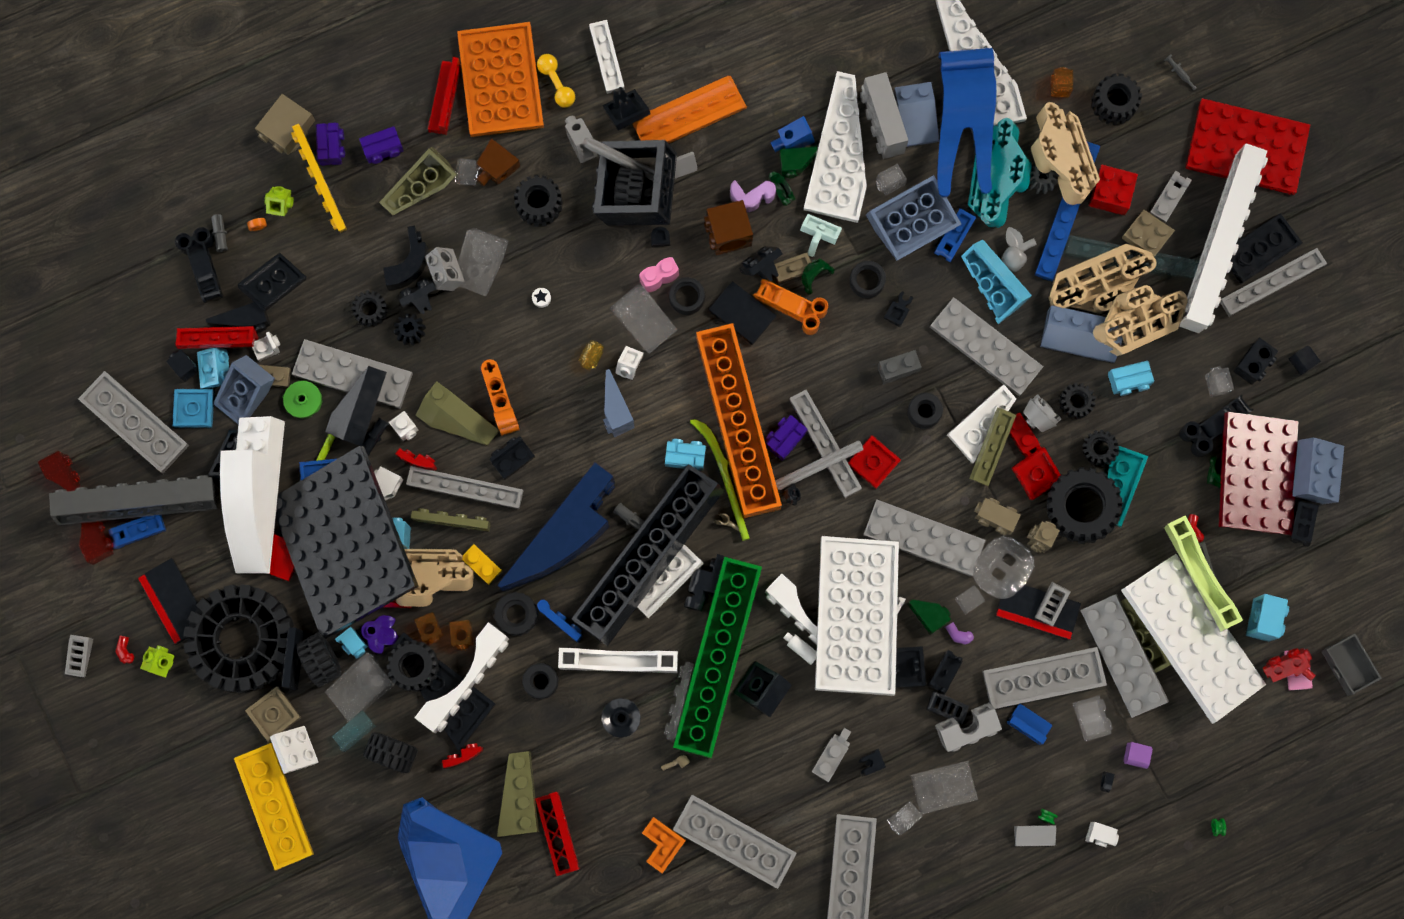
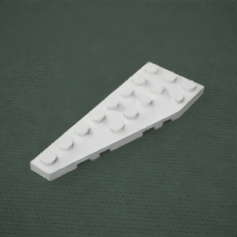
M935 0L949 51L992 48L984 35L977 29L973 19H970L960 0ZM993 50L994 74L997 87L994 126H997L998 122L1003 118H1010L1014 123L1024 122L1027 117L1018 85L1014 79L1012 80L1007 73L1008 70L1001 64Z
M837 71L804 211L858 223L867 184L855 75Z

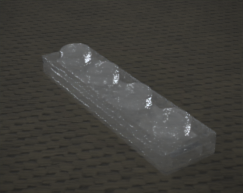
M686 662L685 666L680 667L678 677L682 679L680 685L675 687L674 696L677 699L675 704H671L669 716H672L671 723L666 724L664 735H667V740L675 741L693 663Z

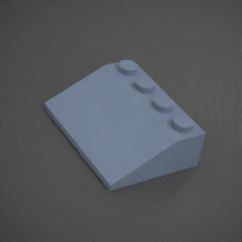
M934 175L866 214L874 231L896 261L961 225L947 197L939 195L937 179Z

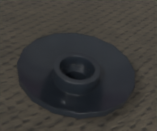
M619 698L612 700L605 706L601 719L603 727L609 734L614 737L623 738L630 736L637 730L640 725L641 716L635 703L628 699ZM619 715L625 716V720L623 722L618 721Z

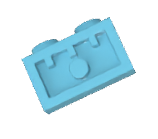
M209 348L197 352L200 389H210L222 385L229 370L228 351L222 348Z

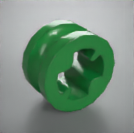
M1041 809L1042 814L1038 816V819L1055 825L1054 819L1058 815Z
M1216 818L1212 819L1211 828L1213 836H1218V834L1225 836L1226 823L1224 818L1219 820Z

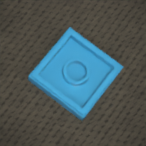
M175 389L172 426L174 428H212L214 390Z

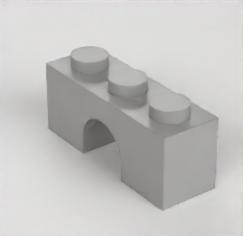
M990 703L971 710L973 722L967 728H960L954 718L935 725L942 746L947 752L957 751L961 746L974 744L979 739L985 736H993L997 731L1002 730L995 708Z

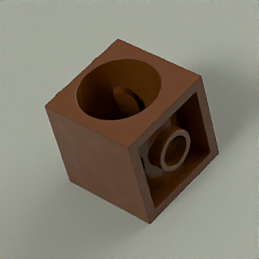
M743 200L707 209L706 216H704V227L706 233L710 232L709 245L711 250H715L716 255L752 246L753 232Z

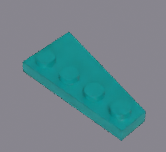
M1119 446V454L1116 456V460L1111 461L1109 465L1108 478H1112L1115 481V486L1119 487L1123 504L1121 516L1116 526L1121 528L1148 456Z

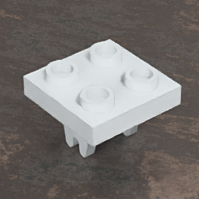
M305 726L270 736L284 774L318 763Z

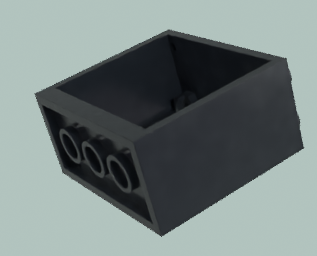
M666 140L601 141V143L631 158H656L651 205L613 206L617 163L598 154L599 166L596 168L597 184L594 186L595 202L592 204L594 214L607 226L670 225L677 161L675 150Z

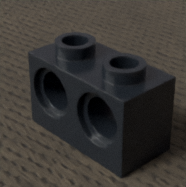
M1259 337L1233 372L1251 385L1256 381L1260 382L1266 375L1264 371L1266 367H1271L1276 361L1275 355L1278 350ZM1259 351L1265 353L1266 359L1259 355ZM1248 366H1252L1255 369V373H1251Z

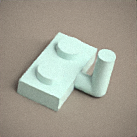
M807 214L800 231L813 236L807 252L808 255L811 257L815 255L820 239L835 245L842 228Z

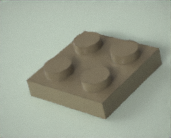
M1143 210L1123 235L1122 239L1132 246L1152 252L1155 258L1175 230L1146 210Z
M278 686L245 710L267 742H271L270 736L284 732L301 719V716Z

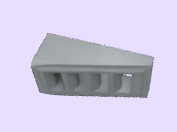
M1051 582L1035 618L1053 626L1071 592ZM1054 590L1062 593V597L1054 594ZM1050 597H1052V598L1058 600L1059 603L1056 604V603L1050 601V600H1049ZM1049 604L1055 607V612L1046 608V605ZM1043 611L1053 615L1052 618L1043 615Z
M70 635L65 668L66 675L86 676L93 644L92 638ZM77 642L84 643V647L77 646ZM75 651H83V655L75 654ZM74 658L82 659V663L73 662ZM72 666L81 667V671L73 670Z

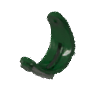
M774 171L771 172L769 179L774 183L783 206L789 205L796 198L788 182L781 174ZM782 184H783L784 187L786 188V190H787V192H788V195H789V198H788V196H787V194H786L784 188L781 186Z
M820 258L812 260L802 273V284L805 288L804 291L808 295L813 293L811 289L812 282L818 273L827 269L833 275L835 271L832 266Z
M1213 456L1209 461L1211 464L1207 483L1221 489V476L1215 469L1217 457Z

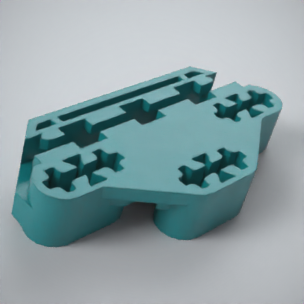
M1003 118L993 129L992 141H995V144H992L991 156L992 189L988 194H983L980 191L975 155L968 205L988 227L999 228L1005 224L1009 198L1015 192L1027 190L1030 183L1032 164L1018 144L1019 128L1010 118ZM980 203H982L981 213L979 212Z

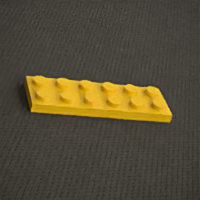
M269 743L235 757L236 766L274 870H279L314 855L273 744Z

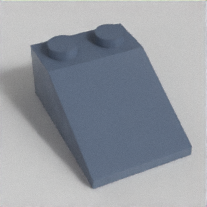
M931 82L895 87L893 94L908 137L907 147L939 142L935 98Z
M245 355L232 362L213 404L239 425V418L251 417L268 394L275 378Z
M610 369L606 370L605 419L603 421L608 434L612 433L614 437H617L634 429L635 426L630 411Z

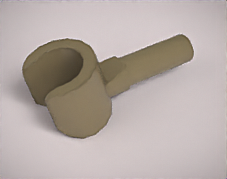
M718 514L723 518V521L715 520L717 525H727L739 531L738 525L730 521L727 514Z
M681 755L672 762L661 766V768L666 770L677 764L683 768L690 761L687 756Z

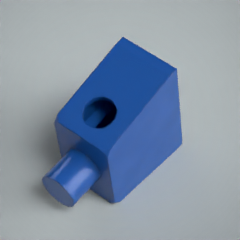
M803 116L779 129L780 138L770 142L774 151L777 152L783 148H804L815 143V140Z

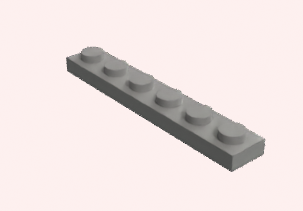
M1318 248L1222 298L1220 303L1228 317L1320 269L1327 263Z
M807 390L789 398L802 424L808 429L807 432L820 456L823 458L839 450V446ZM846 459L827 467L844 498L862 490Z
M410 466L406 483L410 487L520 509L524 492L523 489Z

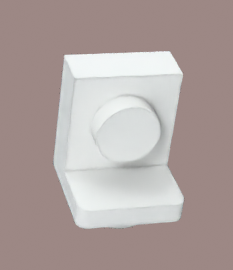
M266 332L267 336L254 341V347L252 348L259 362L280 353L278 348L280 342L277 336H273L270 332Z
M626 346L617 362L615 373L633 380L635 371L643 357V352Z
M405 411L389 422L403 441L406 439L410 440L417 434L418 428Z

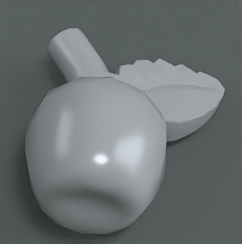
M1008 227L1006 242L1009 247L1004 251L1001 261L1011 272H1016L1027 262V256L1024 251L1037 244L1034 238L1023 243L1021 233L1012 227Z

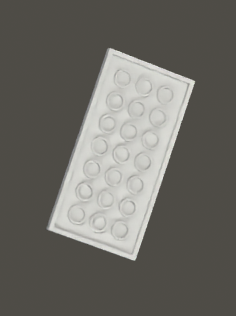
M821 537L815 690L895 695L899 542Z
M1177 554L1171 556L1121 590L1212 724L1266 685L1228 629L1220 631L1186 567Z

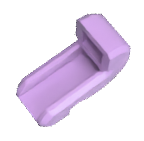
M735 180L730 187L731 201L743 200L747 213L755 211L762 199L765 200L766 204L774 200L776 194V187L770 181L763 182L747 194L743 192Z

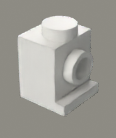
M1090 822L1085 841L1093 842L1096 840L1095 844L1102 847H1107V844L1116 846L1119 839L1118 830L1097 822Z

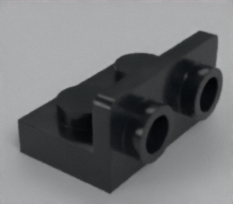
M521 436L511 438L506 443L507 446L503 449L495 450L489 459L504 480L535 458V455L525 444Z

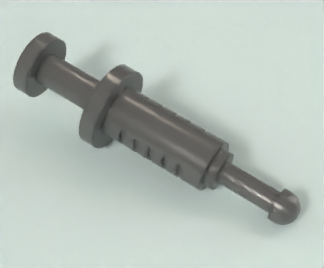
M1170 54L1164 61H1168L1172 65L1173 69L1171 71H1175L1184 82H1187L1192 87V90H1196L1197 87L1190 81L1189 75L1180 66L1181 63L1177 65L1171 58L1172 54Z

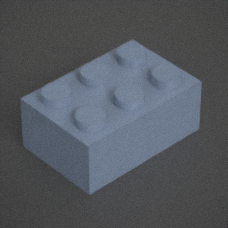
M1314 437L1298 440L1292 496L1320 504L1339 502L1344 446Z

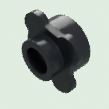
M791 484L790 488L784 490V498L787 503H792L794 506L801 499V493L795 484Z

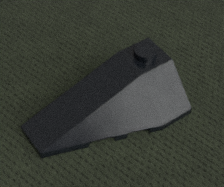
M368 366L331 413L325 432L362 446L387 372Z

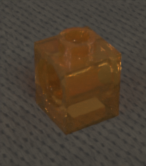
M1066 67L1054 69L1051 75V96L1070 97L1073 91V69Z
M433 612L414 619L424 643L433 644L440 641L443 633ZM428 625H434V632L427 635L425 628Z
M471 621L449 622L451 646L457 647V650L469 649V646L473 645ZM465 631L466 638L462 641L457 640L458 632Z

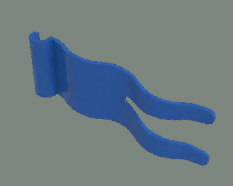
M993 48L939 52L943 83V112L937 166L938 193L941 197H948L950 195L952 172L963 130L970 128L973 131L977 179L980 191L983 194H988L992 189L991 156L997 95Z

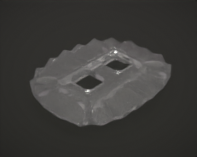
M1005 536L994 538L978 557L973 567V577L977 585L989 595L1001 599L1014 596L1027 582L1034 568V557L1028 548L1014 538ZM1006 553L1016 559L1013 566H1009L1002 561ZM995 568H999L1006 574L1002 581L992 576Z

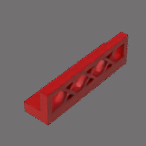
M453 57L452 62L442 61L428 126L429 132L447 135L461 69L460 61L457 57Z
M254 326L177 328L176 347L177 349L254 347V341L258 340L259 337Z
M559 792L535 798L556 876L579 870L578 860ZM551 798L553 808L548 813L543 810L541 801ZM550 817L557 820L558 828L556 832L549 830L547 827ZM556 836L563 841L564 847L561 852L554 849L552 845ZM555 852L559 854L557 859L555 856ZM561 856L568 859L570 867L562 871L558 867V861Z

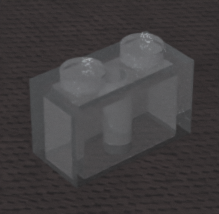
M1095 696L1073 703L1085 741L1112 734V724L1110 719L1106 718L1104 712L1106 705L1103 699Z

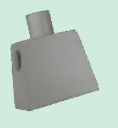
M575 116L566 118L565 129L580 163L596 157L597 153L583 146L585 138H593L583 119H576Z

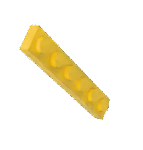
M300 124L292 126L294 132H291L295 143L299 142L302 148L299 150L303 161L307 159L309 164L307 170L310 177H315L317 184L314 186L318 195L322 194L325 199L322 204L326 212H330L333 217L330 219L334 230L338 229L340 233L346 231L347 228Z

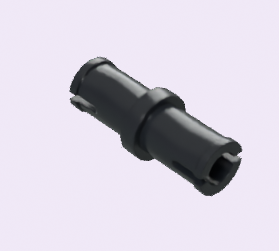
M378 418L372 430L367 432L366 435L368 436L362 444L368 456H370L377 442L381 441L380 437L389 425L388 422L381 418Z

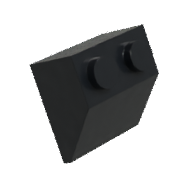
M754 661L733 693L761 713L771 717L792 684L780 674Z

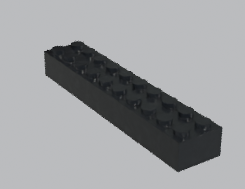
M688 464L572 617V620L608 647L724 491L720 485Z

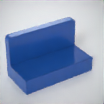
M1018 704L1007 721V724L1039 745L1044 744L1047 739L1046 735L1052 727V724L1022 704Z

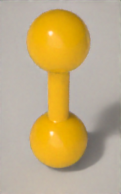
M543 54L537 61L538 70L542 74L550 76L557 89L555 93L556 103L563 108L570 107L575 101L574 91L569 87H563L555 72L558 67L556 58L551 54Z

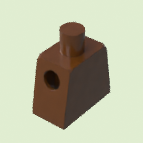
M491 139L476 163L478 170L481 172L476 181L482 186H485L490 179L496 184H500L521 166L519 159Z

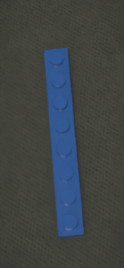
M1087 141L1095 163L1100 146ZM1062 196L1035 276L1053 281L1080 204L1070 205L1065 202Z

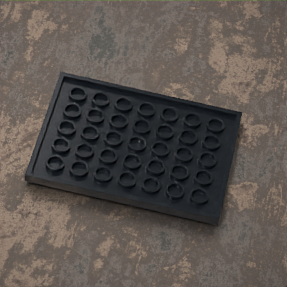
M358 446L278 494L275 517L318 632L325 639L419 587L364 446Z

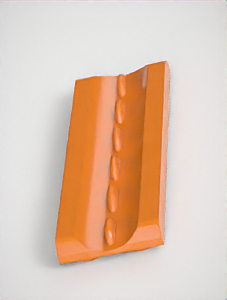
M726 76L650 110V115L632 123L640 140H666L669 144L747 109V106L732 77Z

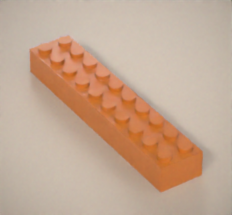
M732 323L696 332V340L743 519L780 510L782 504L734 325Z

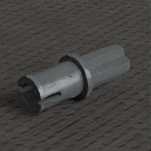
M215 214L211 219L213 226L212 236L215 239L216 251L226 252L228 251L227 231L224 229L223 216Z
M619 503L613 513L625 520L627 525L630 524L636 530H639L645 522L637 516L636 512L633 513L622 503Z

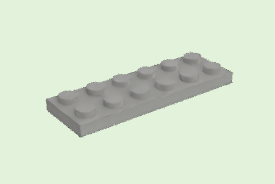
M954 297L930 325L932 330L1019 397L1044 367Z
M305 339L292 371L294 377L347 393L368 366L386 371L387 373L377 402L401 409L413 373Z
M105 371L78 398L162 474L189 446Z
M876 500L863 534L864 537L872 540L899 542V550L971 577L974 574L985 543L984 539L880 500Z
M1115 594L1080 610L1131 717L1133 718L1168 703L1167 696L1118 595Z
M1098 647L982 671L989 703L995 709L1107 686Z
M691 795L673 828L675 832L777 889L797 854L694 795Z
M836 815L827 919H868L877 818Z

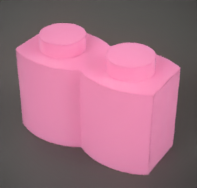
M673 257L665 258L656 266L644 269L639 274L640 283L647 293L656 291L662 284L674 281L679 276V268Z

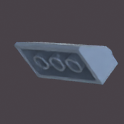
M1051 305L1047 311L1040 347L1115 363L1117 358L1116 355L1109 352L1113 348L1104 345L1102 342L1100 343L1093 335L1094 328L1103 323L1106 317ZM1118 326L1110 328L1108 332L1117 329ZM1122 336L1117 337L1118 340L1113 342H1115L1116 344L1120 343L1121 346L1123 338Z

